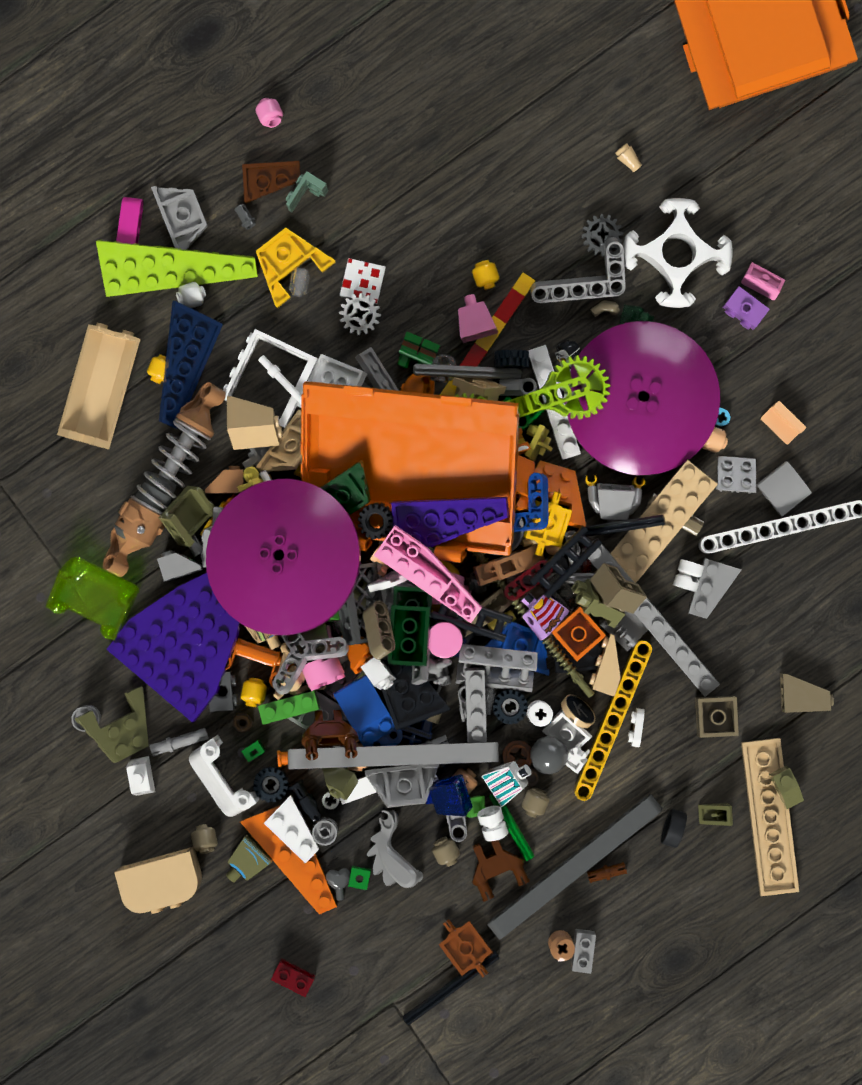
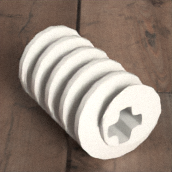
M535 700L528 706L527 717L536 726H546L552 720L553 711L546 702ZM539 709L544 712L540 718L535 714V712H539Z

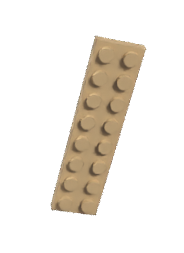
M688 459L639 517L664 515L665 525L629 530L610 553L635 583L718 485V483Z
M773 738L741 742L760 896L799 892L789 809L785 808L769 774L784 767L781 739Z

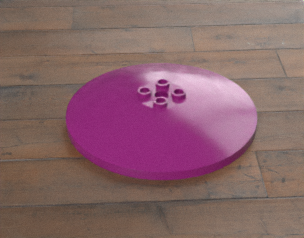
M276 479L258 483L234 497L224 507L214 522L206 548L207 575L218 602L239 623L255 631L271 635H294L307 632L332 618L351 595L358 578L361 563L358 534L345 508L323 489L313 484L293 479ZM283 550L284 558L277 561L275 559L276 551Z

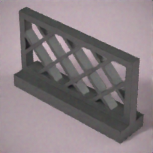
M377 562L360 564L361 571L359 570L353 591L356 589L361 595L356 600L352 591L346 603L339 610L342 636L348 645L368 642L367 635H365L364 639L360 637L361 627L365 630L363 616L361 619L357 618V609L359 608L362 612L366 609L361 605L364 597L370 602L369 606L379 600L383 602L381 590L375 591L373 598L367 594L369 584L379 579ZM368 567H371L372 572L370 579L364 574ZM361 578L367 582L364 590L358 585Z

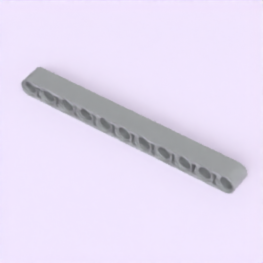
M498 742L357 747L358 755L355 758H352V752H350V758L345 756V747L317 748L318 758L313 760L312 754L311 760L306 758V749L288 750V769L499 762Z

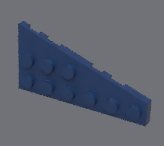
M174 300L171 310L159 421L178 429L173 421L176 419V415L180 412L181 407L190 402L223 324Z

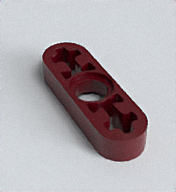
M539 561L510 582L504 589L506 599L516 601L540 584L538 582L535 586H526L523 583V578L526 575L533 577L535 574L531 571L535 570L537 573L541 569L540 565L544 566L548 561ZM553 568L544 576L546 579L552 574ZM519 581L521 587L524 588L525 591L522 592L520 588L516 592V597H514L513 595L509 596V588L511 587L512 589H515L516 587H518V584H516V582Z

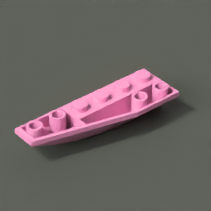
M395 525L374 554L376 558L471 623L482 609L481 605L428 547Z

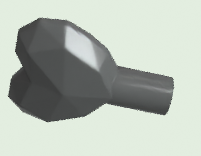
M346 868L339 871L329 870L326 874L328 884L336 889V900L338 901L344 900L343 888L347 886L350 879V871Z

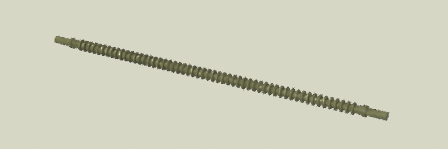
M472 552V557H476V561H479L480 564L489 562V558H485V553ZM506 579L493 581L503 591L508 585L506 584ZM509 588L508 595L516 597V592L514 593L513 589ZM519 599L511 601V605H515L514 609H518V614L521 613V618H523V614L527 611V606H524L523 602ZM552 636L543 639L542 644L547 645L546 649L549 648V653L552 652L553 657L557 658L556 661H560V666H564L563 670H567V675H571L573 682L579 685L588 698L593 696L595 693L583 679L584 676L576 671L577 667L572 666L573 662H569V658L565 657L566 653L563 654L562 649L558 648L559 645H555V640H551Z

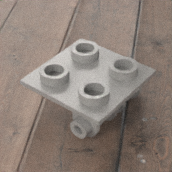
M717 457L718 482L716 483L718 485L716 489L720 492L756 493V459Z
M625 611L626 615L615 628L608 626L606 619L600 625L609 634L614 635L615 640L628 651L637 644V641L648 629L634 613Z

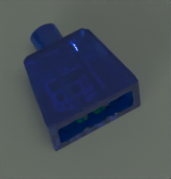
M462 774L435 782L430 788L426 804H434L436 813L440 815L466 816L473 807Z

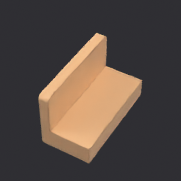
M777 401L761 417V420L785 444H789L807 428L780 401Z

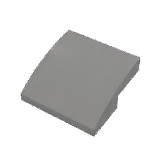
M785 461L756 484L780 516H784L812 493L788 461Z

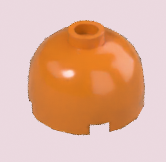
M412 374L402 384L401 391L434 394L435 382L430 379L431 376Z

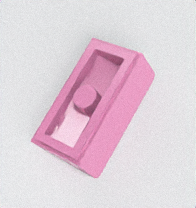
M752 262L741 283L771 300H775L783 287L785 279Z

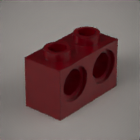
M281 958L271 980L306 997L315 979V975Z

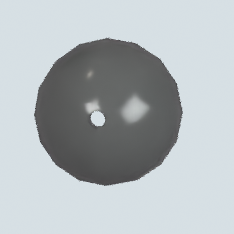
M545 736L533 744L530 751V759L534 768L539 772L554 774L565 767L568 761V750L559 740L551 736Z

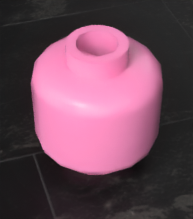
M263 98L256 106L257 117L263 126L272 128L281 123L283 111L276 99Z

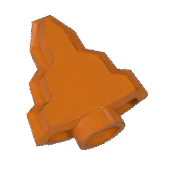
M368 642L349 645L347 658L351 662L350 668L355 674L363 671L361 666L374 657L370 653Z

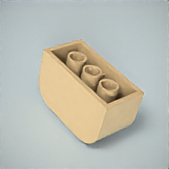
M193 847L125 865L114 872L123 904L135 913L151 911L152 914L163 911V908L170 906V909L182 905L181 903L189 900L195 894L202 882V872Z

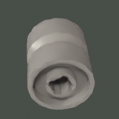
M85 705L77 708L72 714L73 726L77 730L85 732L86 730L76 722L75 718L88 711H93L99 725L101 714L96 707Z
M326 817L317 821L312 830L315 842L324 846L332 844L338 834L337 823L333 819Z

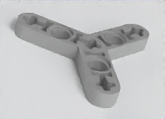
M299 633L295 640L288 641L289 635H281L290 652L272 682L273 688L282 695L289 693L307 661L345 656L349 651V645L342 637L305 641L302 634ZM339 644H342L340 650H337L336 648L339 646ZM300 645L304 653L301 654L296 646ZM318 646H325V650L322 653H316ZM289 665H297L295 671H287ZM280 683H286L285 686H279Z

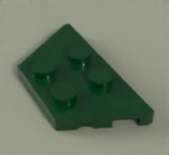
M362 460L319 487L333 496L349 515L368 504L371 500Z

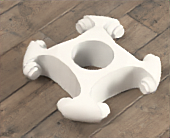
M686 198L665 199L659 207L664 213H674L673 223L664 234L643 246L636 244L639 242V236L634 230L626 234L623 243L624 266L631 271L638 265L636 263L638 260L635 257L645 259L660 272L671 291L670 295L667 292L663 293L661 291L655 297L656 301L665 307H690L696 298L691 293L685 292L682 295L680 291L681 285L692 271L708 261L714 260L718 262L716 270L722 276L730 271L733 257L732 241L723 235L717 241L719 243L717 246L720 249H713L695 234L684 216L685 211L688 214H695L700 209L699 205L694 200ZM670 239H680L686 242L692 250L691 264L681 268L669 265L662 254L663 244Z

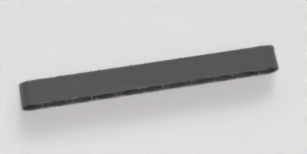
M652 794L645 796L487 923L489 928L499 940L505 937L656 817L663 808Z

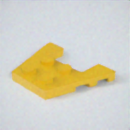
M284 228L256 250L277 308L291 298L279 281L308 258L312 259L322 273L336 263L333 258L287 228Z

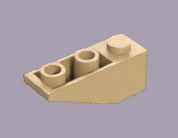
M609 634L608 637L605 636L601 647L604 650L602 655L597 657L595 666H598L596 674L592 673L589 684L592 685L591 689L615 697L621 677L615 636Z

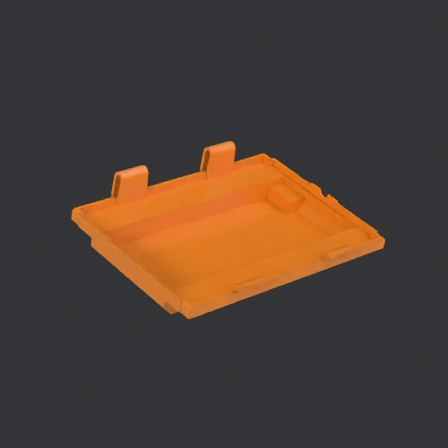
M674 0L687 40V44L683 45L688 65L691 73L697 72L709 110L718 107L722 108L845 67L847 64L858 60L847 27L849 11L845 0Z
M305 381L303 383V394L301 395V481L321 487L360 460L363 461L371 500L368 504L349 515L355 525L361 551H367L372 545L371 537L367 538L365 533H361V527H358V524H360L358 521L360 512L370 504L383 503L385 504L384 506H389V510L392 511L391 503L393 501L508 497V518L465 533L433 547H435L434 555L441 561L462 563L467 555L466 548L467 551L509 556L512 552L515 522L519 403ZM372 514L370 516L371 526L381 528L383 525L382 516L379 514ZM388 535L381 539L376 538L375 540L384 541Z

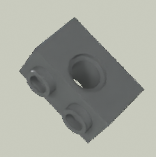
M225 671L219 686H225L228 689V694L221 696L217 693L209 703L210 712L234 710L235 706L238 705L237 694H234L233 686H236V675H232V671Z

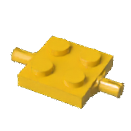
M556 491L553 493L551 502H548L549 521L547 527L542 530L525 531L523 536L538 543L535 554L538 556H543L545 545L562 546L572 510L558 505L562 493ZM535 500L536 506H539L541 501ZM540 518L536 520L532 519V522L538 523L541 521Z

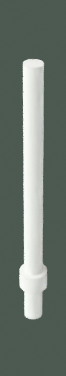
M264 355L261 356L258 361L268 370L267 373L272 378H276L301 404L302 394L280 373L281 370L276 365H273Z

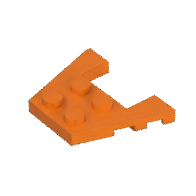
M540 460L535 467V473L544 474L548 478V501L552 500L554 491L562 493L558 504L567 506L572 510L568 525L580 528L582 525L586 527L576 471ZM520 494L515 510L528 512V497Z

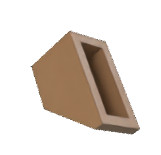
M229 466V470H223L205 489V493H241L237 487L245 484L244 470H240V466Z

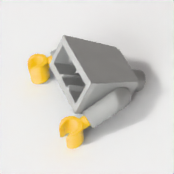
M594 475L595 481L589 482L588 476H586L585 481L589 486L587 488L589 502L594 511L600 514L601 519H607V523L628 520L629 515L633 514L640 506L642 497L641 487L645 484L644 478L641 480V485L636 483L637 477L633 479L632 485L597 483L596 475Z

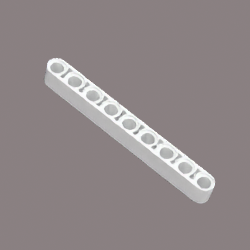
M852 501L705 536L699 540L698 547L703 553H714L861 518L862 501ZM855 504L861 507L860 514L854 513L853 507ZM837 508L843 512L841 519L835 517V510ZM818 513L824 516V521L821 524L816 520ZM800 517L805 519L806 522L803 528L797 524V520ZM780 522L786 523L787 530L785 532L779 530ZM762 526L768 528V535L766 537L760 534ZM744 530L750 534L748 541H744L741 538V533ZM725 535L731 538V544L728 546L722 542ZM707 539L713 543L711 550L704 548V541Z

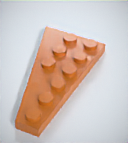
M281 805L240 821L318 914L337 907L316 853L307 863L303 862L264 824Z

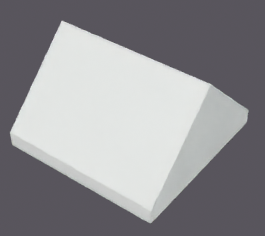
M562 709L542 730L547 736L554 737L563 743L568 753L578 743L582 744L581 748L592 737L584 728L576 726L571 717L570 719L567 718Z

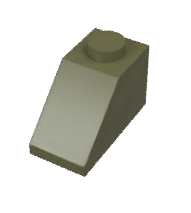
M784 766L769 774L786 809L804 801L800 787L789 767Z
M343 767L322 768L330 795L336 799L342 798L347 800L359 782L355 773Z

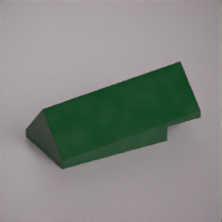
M394 586L390 621L395 640V649L388 654V664L427 666L432 596L419 587Z

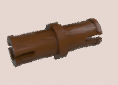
M622 862L608 867L604 865L603 868L587 871V875L590 877L588 878L589 882L592 883L603 879L611 880V877L627 874L626 869L618 870L624 868L625 863Z

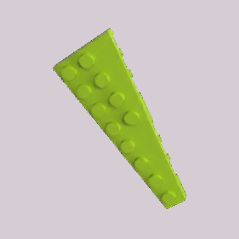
M96 241L106 297L178 288L191 282L201 285L258 277L256 260L253 256L227 255L217 252L209 253L200 252L199 250L191 251L182 250L181 248L120 243L118 241Z

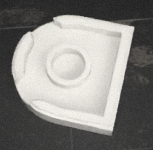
M391 571L384 577L369 584L368 589L370 592L383 590L403 583L408 579L396 571Z

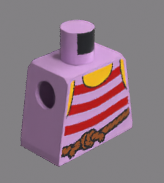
M528 593L521 600L529 608L523 614V619L540 641L548 637L570 612L553 598L547 599L544 595L536 600Z

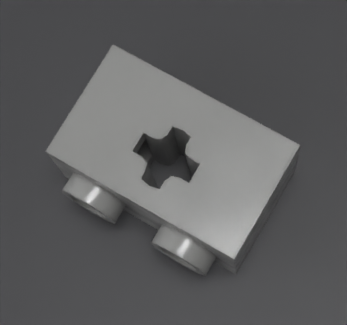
M575 929L573 942L575 953L571 958L570 966L572 971L591 974L596 941L595 931Z

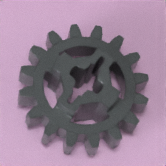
M601 214L599 219L594 215L592 217L593 222L587 220L586 224L588 227L584 226L582 229L586 232L581 235V238L586 239L583 245H589L588 252L592 249L595 250V256L598 252H601V256L604 257V243L608 238L616 237L619 239V237L623 236V232L618 231L622 226H616L617 219L611 221V215L604 218L603 214ZM598 224V228L590 232L591 228ZM606 224L611 226L613 230H610ZM601 229L603 234L606 235L604 241H602L601 236H598ZM592 241H595L599 245V247L593 244ZM612 244L609 251H612V248L617 250V244Z

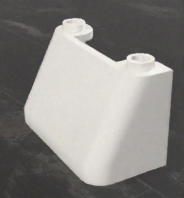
M216 735L194 750L189 756V762L221 811L226 816L233 817L256 804L260 797H257L255 791L248 792L243 790V788L235 793L232 791L213 762L220 757L219 747L223 743L220 737Z

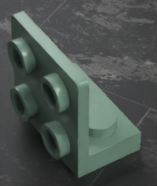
M306 171L304 175L301 174L299 176L294 192L291 190L287 195L286 205L288 210L293 212L308 188L315 196L319 197L321 195L325 197L328 193L327 184Z

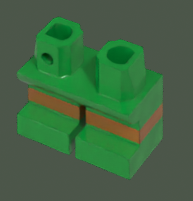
M406 332L399 350L398 366L407 369L411 360L417 362V364L431 365L437 356L440 345L426 339L423 341L422 337Z

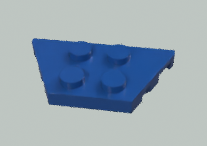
M511 622V624L506 623L501 632L507 635L505 642L491 639L484 646L537 652V670L535 672L549 676L545 644H542L543 640L540 641L531 628Z

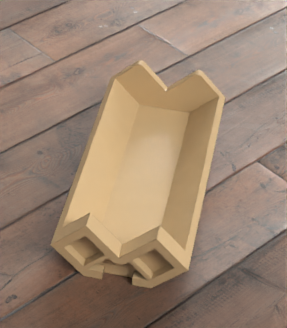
M97 323L96 326L88 324L57 435L109 449L140 339L134 337L133 332L123 330L122 333L108 330L107 325Z

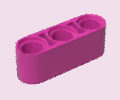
M123 197L116 241L138 244L143 213V199Z

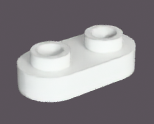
M636 708L635 712L632 711L630 723H633V730H629L628 742H631L633 747H640L645 711L640 708Z

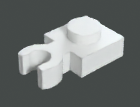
M578 743L575 748L569 751L566 763L577 774L588 760L586 757L590 753L589 749L586 752L581 750V743Z

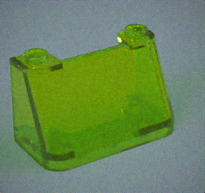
M72 557L59 570L45 607L56 614L64 613L69 609L102 625L100 628L102 635L107 639L115 641L138 596L139 588L135 584L86 560Z

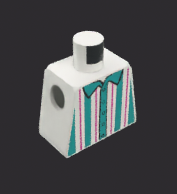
M512 761L489 769L482 775V778L500 806L503 807L528 785L526 777L531 775V769L528 765H523L519 768L516 762Z

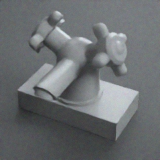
M428 648L427 666H412V684L420 685L427 682L429 673L435 674L437 678L436 681H433L434 684H444L449 679V676L444 677L442 671L444 667L452 664L451 659L429 658L430 650Z

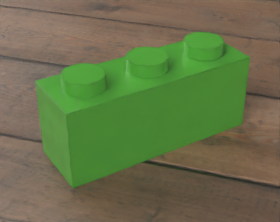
M316 690L258 706L263 725L321 709Z

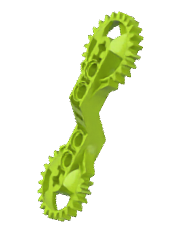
M577 355L573 361L571 357H568L567 363L564 360L560 361L561 367L558 365L554 366L556 372L551 371L549 373L547 381L539 390L505 402L519 403V418L541 410H553L564 417L570 413L571 419L575 418L576 415L578 419H583L584 415L586 418H589L591 413L593 415L598 413L597 409H603L601 403L608 401L604 396L610 395L608 391H605V388L610 387V384H605L609 377H603L602 374L606 370L599 371L600 363L594 366V359L587 362V356H584L580 361L579 355ZM571 364L574 365L579 376L572 379L569 369ZM593 370L594 372L588 377V379H586V377ZM581 385L582 389L571 392V388ZM558 389H562L564 391L563 398L558 397ZM463 393L461 397L467 398L466 393ZM470 394L469 398H474V394ZM540 394L546 397L545 404L540 403ZM478 396V397L476 398V399H484V400H486V399H485L484 397H482V396ZM582 396L586 397L588 410L586 411L583 410L579 398Z

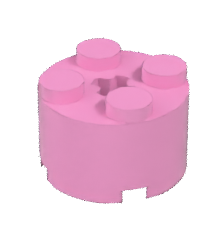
M339 657L314 660L307 663L302 670L311 691L346 677Z

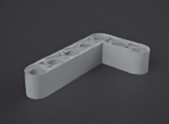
M611 237L604 243V276L538 281L530 287L532 299L537 303L613 297L623 294L625 291L624 249L620 240L616 237ZM612 244L619 245L616 251H609ZM613 263L619 264L617 270H611L610 266ZM614 282H620V286L618 288H611V285ZM594 284H601L599 290H592ZM577 285L582 286L580 292H574L573 288ZM562 287V293L555 294V288ZM537 289L544 290L541 296L535 295Z

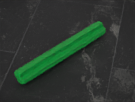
M491 793L489 798L493 805L500 806L493 793ZM504 805L501 807L504 816L503 821L506 822L507 829L524 859L529 861L534 857V853L507 806Z

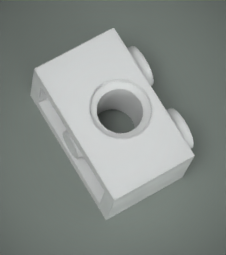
M372 658L361 666L369 680L378 689L386 690L394 684L393 681L396 677L382 659Z

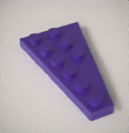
M508 497L393 501L391 503L393 525L398 526L428 548L509 517Z

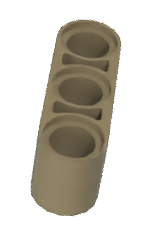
M379 600L363 611V620L370 653L375 659L381 660L395 649V640L388 608L384 602Z

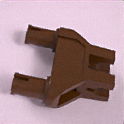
M322 710L314 711V723L305 731L301 740L302 745L306 749V758L311 760L312 754L313 760L317 759V747L345 746V756L350 758V752H352V758H355L358 755L356 744L359 741V737L355 729L342 720L341 710H333L334 718L330 721H323Z
M499 840L491 841L495 853L487 857L480 843L473 845L478 863L472 884L478 887L483 902L488 900L485 892H487L490 899L495 897L488 884L489 879L510 870L513 871L518 886L523 885L521 877H523L525 884L530 881L523 867L524 860L515 854L503 850Z

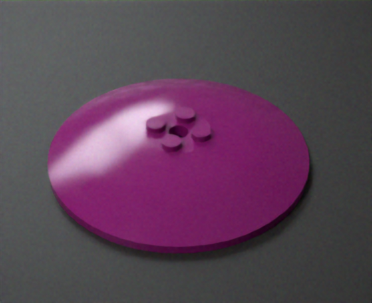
M629 322L617 325L599 334L579 354L580 361L582 357L587 356V362L594 359V366L600 363L599 371L606 370L602 375L603 377H609L605 384H610V387L605 388V391H608L610 395L604 396L608 401L601 403L603 409H597V414L593 415L591 413L589 418H586L584 415L583 419H578L576 415L575 418L571 419L569 413L567 417L578 442L598 462L610 469L631 475L660 474L684 464L687 459H691L707 442L713 432L719 414V382L707 354L688 335L676 328L657 322ZM573 365L570 371L572 379L579 377ZM593 370L586 377V379H588V377L594 372ZM581 385L571 388V392L582 389ZM641 391H646L649 394V400L646 402L640 401L638 394ZM580 397L579 401L583 410H588L586 397Z

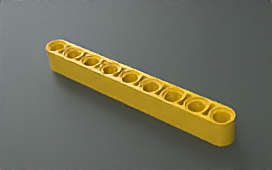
M637 641V644L632 648L620 676L621 679L615 697L612 696L590 748V753L587 756L588 760L575 784L574 794L582 801L590 799L652 653V646L647 641ZM640 644L647 646L645 654H639L637 649ZM636 661L640 664V669L637 672H632L630 665ZM627 679H630L633 684L629 690L623 688V682ZM623 697L625 705L619 708L615 705V701L617 698ZM609 716H617L618 721L615 725H609ZM603 733L610 734L609 742H601L600 737ZM598 750L602 751V759L598 761L594 760V752ZM590 768L595 769L596 772L593 778H587L585 775L586 771ZM582 786L588 788V793L585 796L578 794V790Z

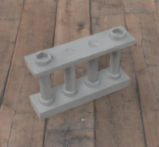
M462 644L457 665L456 684L465 685V668L484 667L485 687L532 692L534 672L531 671L537 670L538 653Z

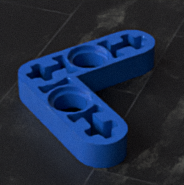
M541 473L530 475L528 480V512L515 513L514 532L542 530L547 527L549 512L548 478L546 475ZM538 496H540L542 500L541 504L539 506H536L535 500ZM522 517H524L526 521L523 527H521L519 524V521ZM532 519H541V521L538 523L532 522Z

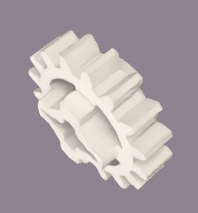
M363 293L359 294V298L355 294H352V300L346 298L347 304H341L344 311L339 312V314L344 315V318L340 319V322H346L344 328L351 327L350 333L357 330L358 335L361 334L362 330H364L365 334H368V328L374 330L373 324H379L376 317L381 316V314L376 312L380 309V306H374L376 300L370 301V295L363 298ZM360 301L368 303L370 307L365 308L361 306ZM353 304L354 308L352 312L348 314V309ZM358 309L368 311L362 315L363 319L352 316L358 313ZM373 313L372 320L367 324L368 316ZM355 320L359 322L361 327L354 326L350 321Z

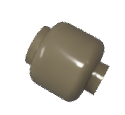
M535 787L526 792L522 802V808L526 810V815L536 818L537 815L545 814L550 802L547 792Z
M203 824L197 826L196 830L191 833L195 851H198L200 854L215 851L214 848L218 845L214 828Z
M445 836L433 843L432 853L438 864L450 867L458 862L457 858L460 856V850L452 838Z

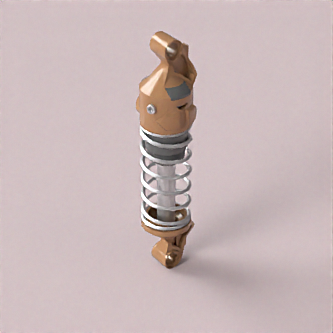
M207 382L200 388L192 401L181 407L173 423L183 432L181 436L166 433V437L175 446L173 449L159 446V450L168 457L166 462L159 459L151 460L153 465L161 470L160 473L144 472L147 480L143 481L142 485H137L138 492L136 496H131L120 508V516L111 531V546L103 560L104 570L118 577H123L129 568L127 555L141 548L150 547L156 536L161 535L165 526L158 517L171 504L172 500L177 498L174 494L177 489L176 486L185 487L184 483L175 475L178 471L187 475L192 474L191 470L183 464L184 459L194 462L199 461V458L190 451L192 446L200 449L207 448L205 443L197 438V436L199 435L207 440H211L214 431L211 425L210 409L222 404L226 396L224 390Z

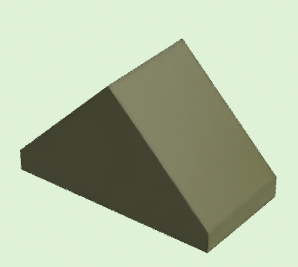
M730 804L698 805L699 824L733 825L732 806Z

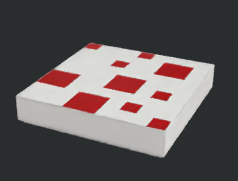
M348 258L340 296L352 299V294L359 298V294L363 293V298L370 295V301L375 299V304L377 305L386 267Z

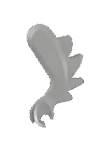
M383 810L381 812L387 813L388 818L386 820L383 817L379 818L381 831L371 837V841L376 844L367 853L368 857L376 855L373 864V874L378 875L383 871V881L386 886H391L397 882L404 888L414 887L423 879V873L416 870L393 849L391 837L398 825V815L394 810Z

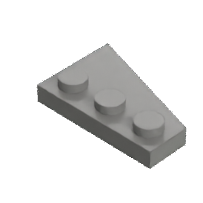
M704 558L702 566L705 567L702 576L698 577L700 583L697 592L693 593L688 613L707 619L742 569Z

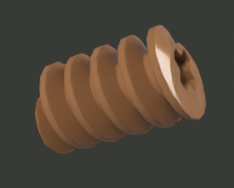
M558 930L550 935L548 945L552 956L558 961H567L572 958L575 953V946L568 932Z

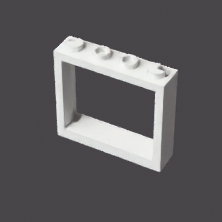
M255 329L246 339V343H248L246 349H242L238 356L240 361L237 368L233 367L229 377H231L229 385L225 384L223 387L226 393L224 400L227 401V396H233L259 339L307 361L295 387L301 394L303 393V383L309 380L318 358ZM292 395L279 420L282 428H286L297 407L298 401Z

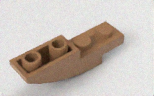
M536 544L513 551L509 556H503L475 566L473 570L478 586L502 580L530 569L539 561L545 560L544 554L543 556L535 554L538 545Z

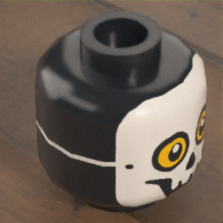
M567 339L556 347L555 356L559 362L564 360L567 363L568 357H571L574 361V357L579 355L582 350L575 341Z

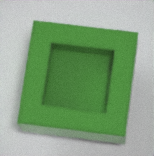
M479 795L466 798V817H477V813L485 808V796Z

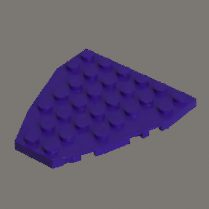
M205 573L178 586L129 619L106 650L191 722H195L218 693L221 678L226 671V664L231 657L239 635L240 623L230 616L218 602L210 586L208 575Z

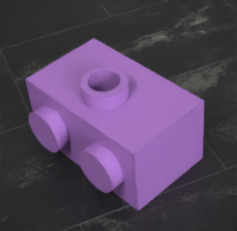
M740 286L723 306L724 312L728 316L739 319L741 321L740 324L748 330L750 328L754 330L770 310Z

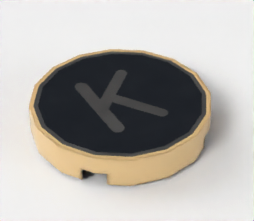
M567 695L561 702L562 710L567 718L570 719L571 717L574 720L573 723L576 726L588 729L595 723V715L585 701L575 695Z

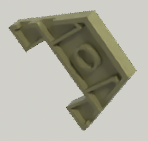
M142 686L124 693L132 712L101 728L93 711H88L75 718L76 722L86 730L85 732L95 740L98 747L113 763H117L149 746Z

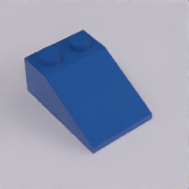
M366 674L333 693L350 725L357 732L363 747L396 729L390 713Z

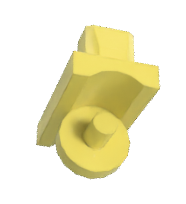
M530 424L526 433L533 437V439L529 443L531 449L524 454L534 462L538 454L543 456L546 450L551 452L553 449L549 446L551 438L547 437L549 430L541 424L539 426Z
M252 466L247 467L243 472V476L248 483L237 488L241 492L251 486L262 483L263 480L259 477L258 470Z

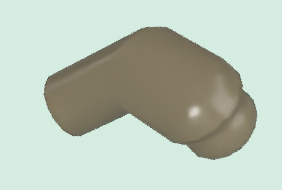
M604 300L591 308L590 311L594 317H597L604 311L617 315L620 309L616 302Z

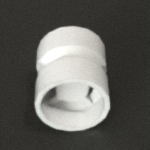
M680 559L677 569L679 574L675 575L673 585L697 592L700 583L698 577L702 576L705 566Z
M489 806L477 813L479 823L483 825L482 832L486 841H496L507 836L508 829L506 822L503 821L504 816L500 806Z

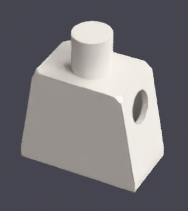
M149 756L129 760L126 768L131 794L137 796L155 792Z

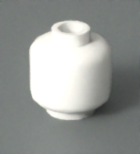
M191 282L180 286L178 292H176V297L179 303L189 308H194L203 304V298L206 297L203 286H199L196 282Z

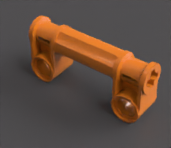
M241 638L237 639L231 657L228 659L229 664L225 669L229 670L232 667L236 655L271 666L273 670L269 683L273 687V678L278 673L282 659L281 652ZM294 664L289 665L287 671L290 669L291 666H294Z

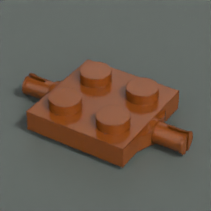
M450 919L443 923L450 934L439 946L461 976L475 968L482 978L489 972L482 963L493 951L473 924L468 921L462 927L455 928Z

